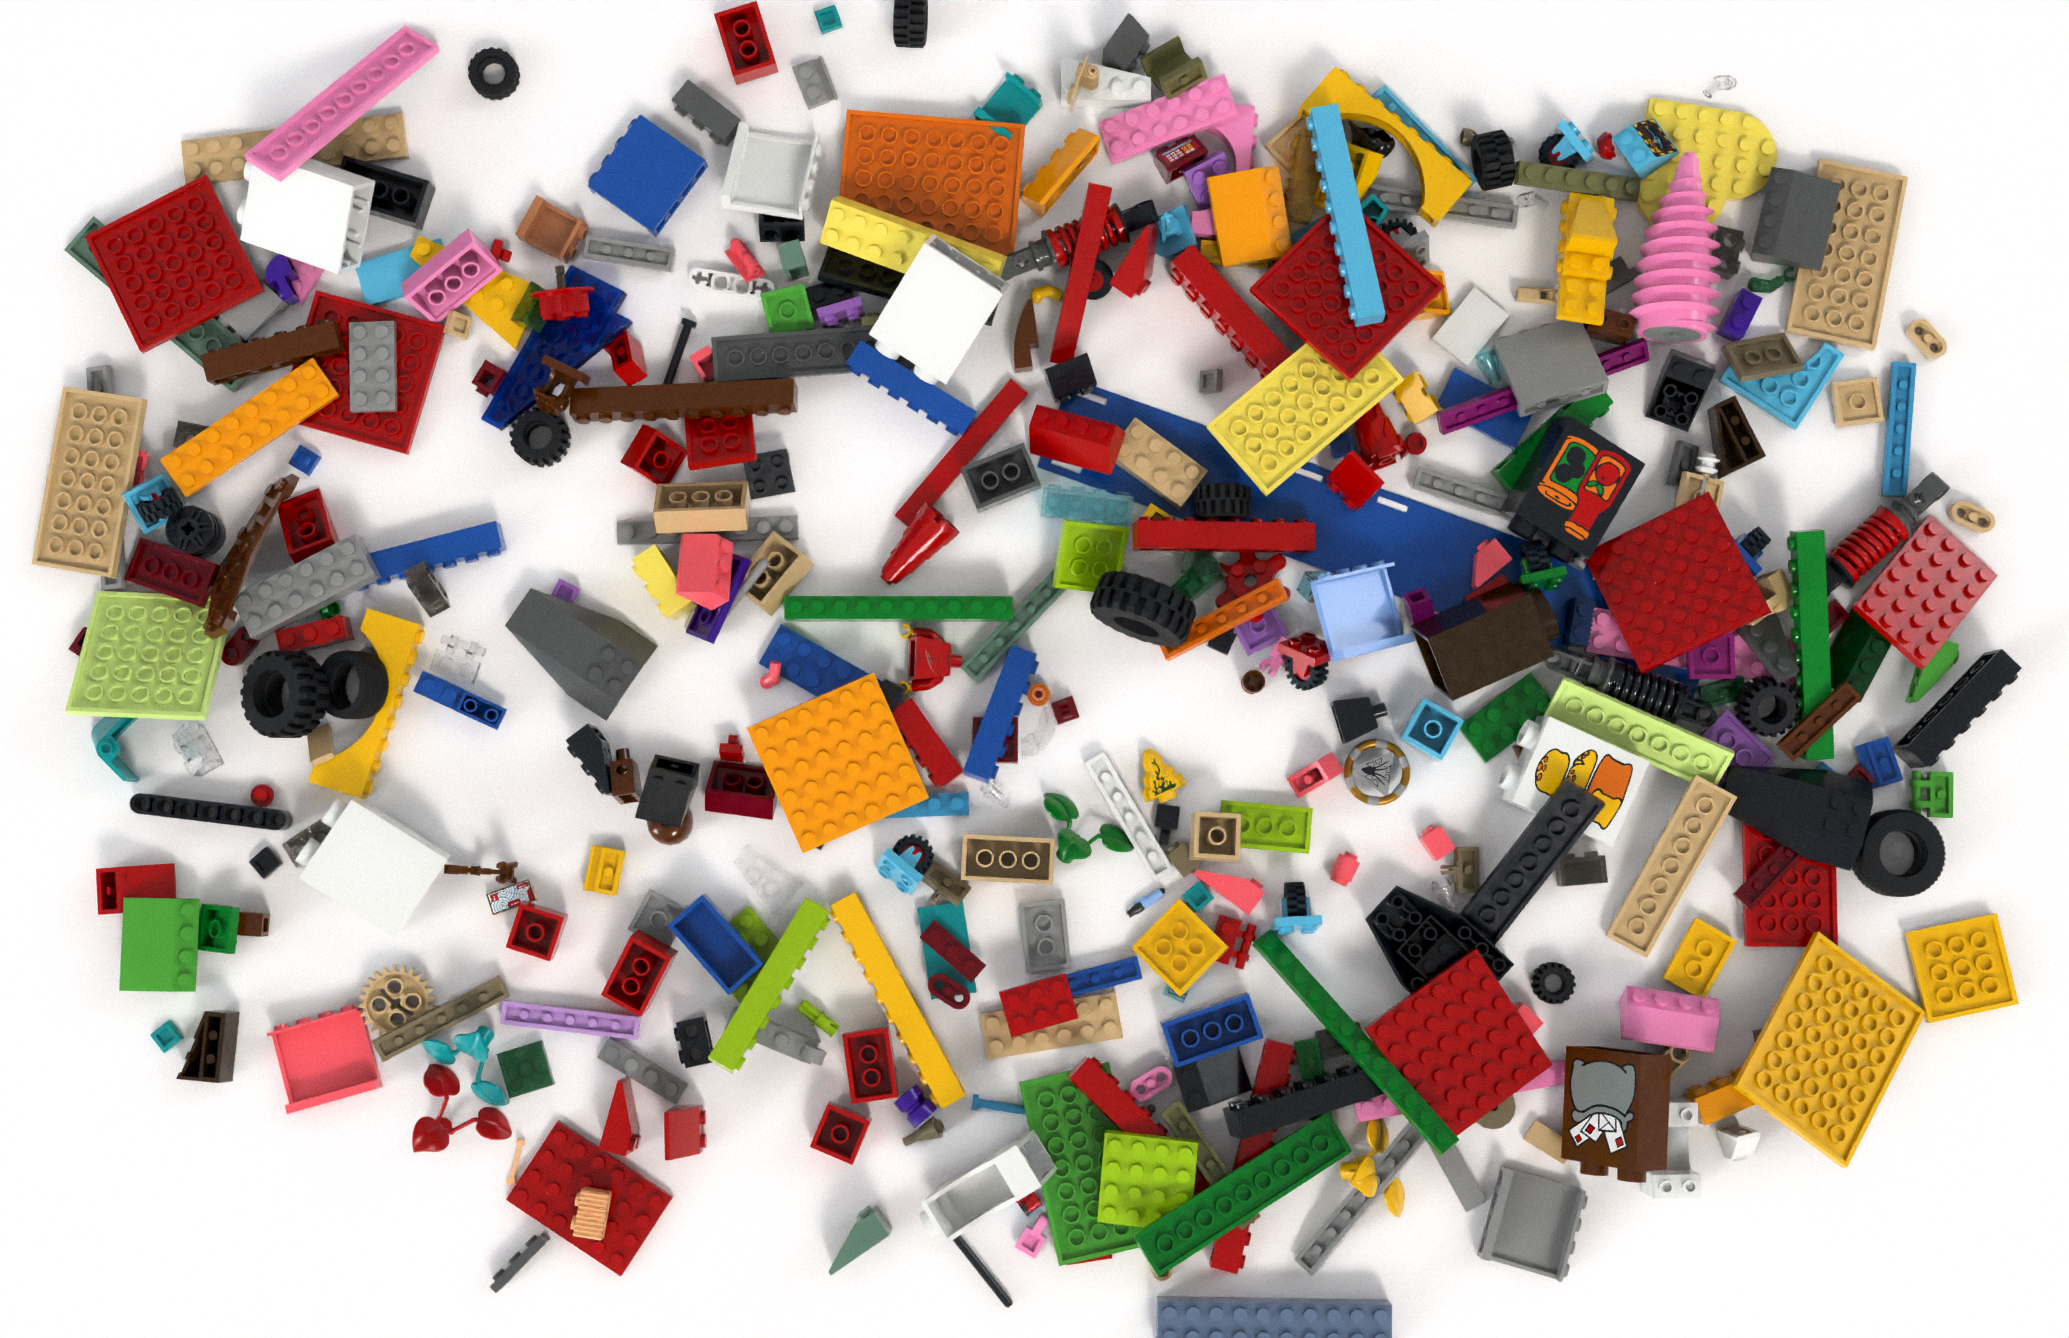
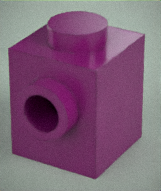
M1424 587L1402 595L1406 615L1412 625L1435 615L1432 598Z

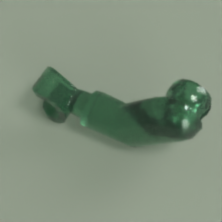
M1788 267L1783 275L1776 276L1771 280L1752 277L1748 281L1747 287L1751 292L1770 294L1783 286L1784 282H1793L1797 275L1787 277L1786 273L1794 270V267Z

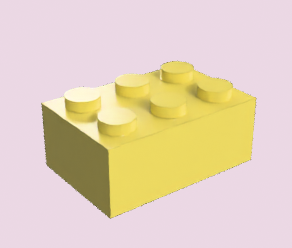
M654 544L632 558L635 564L632 566V569L639 578L647 582L644 587L651 597L655 600L658 599L660 602L657 604V607L663 616L677 621L697 607V603L676 594L677 573L659 547Z

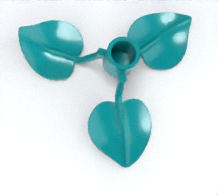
M479 1026L475 1032L457 1034L453 1038V1042L458 1048L456 1050H451L449 1045L435 1039H425L421 1042L426 1052L442 1064H454L456 1061L454 1056L460 1052L466 1053L475 1060L480 1061L475 1078L476 1082H473L470 1086L473 1093L482 1101L492 1105L504 1106L509 1104L505 1094L497 1085L481 1080L484 1062L487 1061L488 1051L490 1050L488 1045L495 1036L491 1029Z

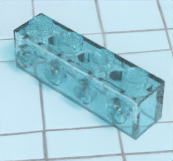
M1048 484V487H1043L1040 517L1130 527L1134 497L1129 496L1128 492L1117 491L1116 495L1107 494V491L1103 489H1093V492H1087L1082 487L1073 486L1069 490L1062 489L1061 485Z

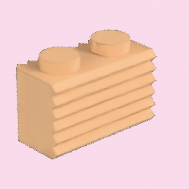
M584 1187L581 1189V1192H577L575 1198V1206H578L577 1215H573L571 1221V1229L574 1230L573 1236L602 1240L604 1238L612 1191Z

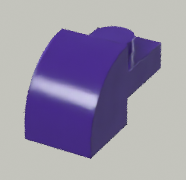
M278 254L267 266V284L277 289L283 301L286 300L291 305L299 303V297L292 284V281L298 279L299 276L291 259Z

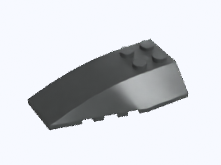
M530 588L505 624L507 629L568 696L606 721L640 670L658 647L620 620Z

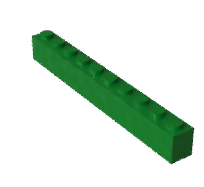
M1821 529L1789 531L1790 537H1787V548L1790 550L1791 560H1788V571L1792 577V582L1789 583V593L1793 599V605L1790 606V616L1794 621V628L1791 629V638L1795 642V651L1792 653L1799 668L1798 674L1793 677L1794 686L1797 687L1796 697L1799 698L1800 702L1796 704L1800 707V712H1798L1795 726L1832 692L1824 530ZM1833 726L1812 744L1800 758L1806 761L1834 759Z
M785 596L784 619L789 622H1014V598L1012 596Z

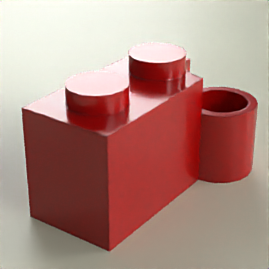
M627 330L617 336L608 334L601 340V347L611 356L613 371L628 386H632L648 377L642 346Z

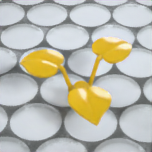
M1383 1118L1369 1120L1367 1140L1373 1150L1364 1156L1356 1157L1355 1161L1342 1162L1340 1165L1341 1178L1344 1181L1351 1180L1349 1184L1357 1188L1366 1197H1373L1378 1186L1375 1164L1371 1157L1378 1152L1382 1154L1389 1144V1133ZM1395 1178L1384 1191L1385 1204L1395 1217H1401L1405 1201L1404 1187L1398 1178Z

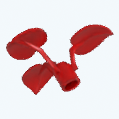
M429 1064L423 1076L424 1086L433 1096H444V1101L435 1119L426 1116L416 1122L412 1133L414 1153L443 1151L449 1145V1134L453 1135L456 1131L474 1122L477 1123V1133L484 1138L505 1140L512 1136V1131L506 1117L501 1111L493 1107L482 1108L478 1112V1118L474 1117L452 1128L451 1121L448 1118H442V1115L448 1103L449 1095L455 1096L460 1091L459 1079L449 1068L439 1064Z

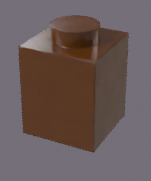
M239 912L237 935L268 936L270 913Z

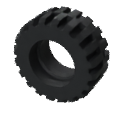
M274 650L267 651L258 656L253 661L254 664L248 667L246 670L248 673L242 680L244 685L240 692V695L243 696L241 706L245 709V718L251 721L249 724L259 734L270 738H301L310 734L321 723L319 720L325 717V708L329 705L327 696L330 694V689L326 684L328 681L327 675L323 674L322 671L324 669L319 663H316L317 660L304 652ZM286 680L289 697L284 709L281 694Z

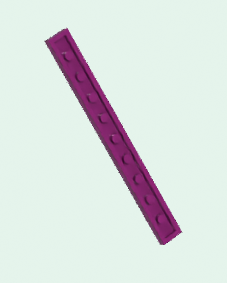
M1644 338L1597 354L1607 376L1650 361L1647 340ZM1510 385L1437 411L1439 432L1445 435L1517 409L1518 402Z

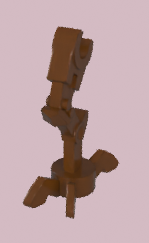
M499 862L496 868L500 870L481 868V866H471V868H468V866L444 864V874L470 873V875L478 876L480 874H500L495 879L498 883L511 882L515 884L517 879L514 877V870L517 868L518 862Z

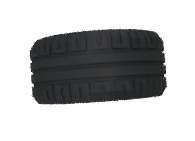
M1903 809L1876 812L1869 817L1863 846L1852 866V870L1855 872L1854 874L1857 876V879L1866 888L1873 892L1875 891L1877 894L1890 897H1909L1920 894L1935 884V881L1938 880L1943 871L1942 867L1945 865L1944 861H1946L1943 837L1932 821H1929L1928 818L1917 812ZM1894 831L1906 835L1914 849L1912 865L1901 875H1894L1887 871L1880 859L1881 843L1890 832Z

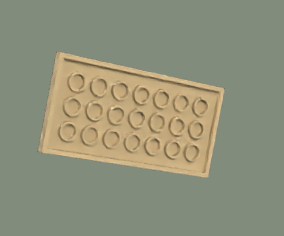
M1820 158L1817 161L1814 176L1839 183L1841 188L1821 271L1796 268L1784 333L1874 351L1878 339L1908 177Z
M63 386L34 547L33 565L110 578L117 577L129 510L121 493L133 487L147 399Z

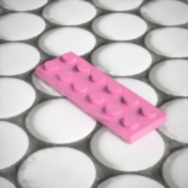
M1223 73L1196 84L1170 100L1164 96L1098 123L1111 163L1114 165L1238 118L1239 115L1226 76Z

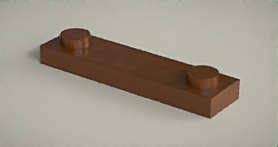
M1844 680L1780 739L1776 745L1794 762L1856 705L1862 697Z

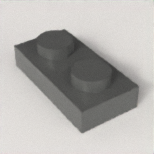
M1682 440L1676 441L1666 480L1667 485L1679 488L1682 471L1694 473L1699 446Z

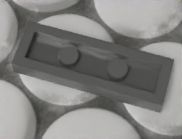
M545 1233L538 1237L533 1235L525 1244L528 1248L522 1254L518 1251L508 1261L511 1265L506 1270L501 1268L493 1276L492 1279L495 1282L490 1288L495 1293L499 1292L550 1238Z

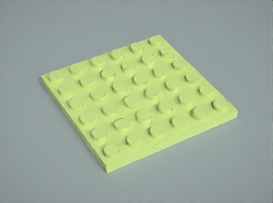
M97 591L66 705V713L68 715L207 721L227 636L226 633L213 640L204 635L205 629H203V624L207 619L211 595L205 608L162 593Z

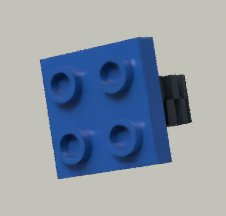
M1759 526L1748 534L1744 533L1736 540L1734 539L1753 577L1763 569L1756 560L1763 554L1762 550L1771 541L1770 537Z

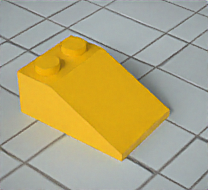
M1347 142L1357 191L1361 201L1375 180L1384 155ZM1319 180L1312 204L1325 209L1326 193L1321 192Z

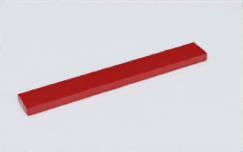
M1089 182L1050 354V362L1060 364L1074 358L1112 187Z
M1010 379L894 516L908 527L925 502L933 506L961 474V467L968 465L1028 393Z

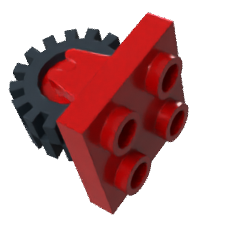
M1305 632L1302 635L1289 638L1278 644L1277 652L1287 655L1289 658L1285 662V664L1289 665L1285 667V671H1289V674L1286 675L1287 679H1292L1290 683L1292 685L1296 684L1295 688H1302V691H1306L1322 685L1323 681L1327 680L1328 677L1325 675L1329 674V670L1325 669V667L1329 666L1328 662L1331 660L1325 640L1317 638L1313 633Z

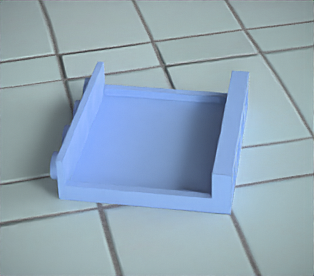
M1384 560L1371 563L1369 568H1367V564L1353 567L1354 571L1351 572L1349 568L1335 571L1336 575L1333 576L1331 572L1317 575L1318 580L1310 582L1331 662L1415 641L1413 632L1408 634L1403 632L1386 569L1394 566V562L1385 564Z

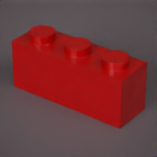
M343 615L275 631L278 647L281 651L307 652L355 640L350 618Z

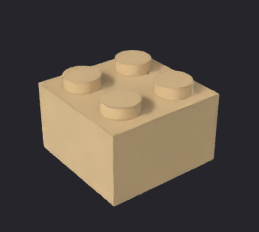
M1193 812L1190 820L1189 860L1239 861L1241 814Z

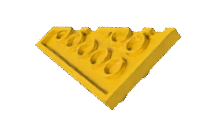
M418 236L410 257L420 266H423L444 249L445 246ZM502 271L463 304L517 351L539 302V299L532 298L530 294L543 291L544 289Z

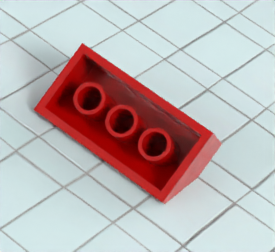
M1037 404L1029 424L1030 453L1111 476L1126 433L1115 424Z

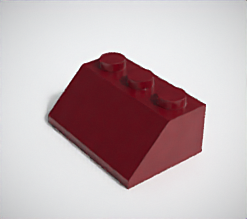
M714 760L705 789V811L773 820L778 797L765 768Z

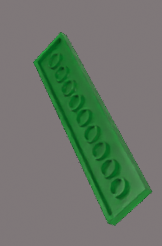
M1330 1113L1321 1114L1132 1236L1156 1277H1159L1350 1154L1352 1150Z

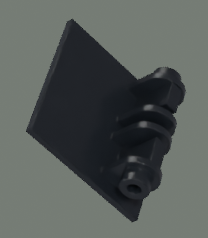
M787 448L758 453L757 461L743 463L751 500L796 492Z

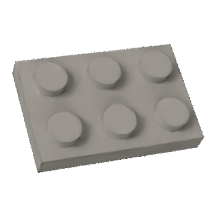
M1055 899L1019 903L1026 972L1072 968L1065 900Z

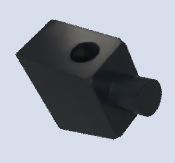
M1369 697L1336 700L1330 703L1342 744L1348 743L1378 728L1376 719L1388 715L1384 702L1372 706Z

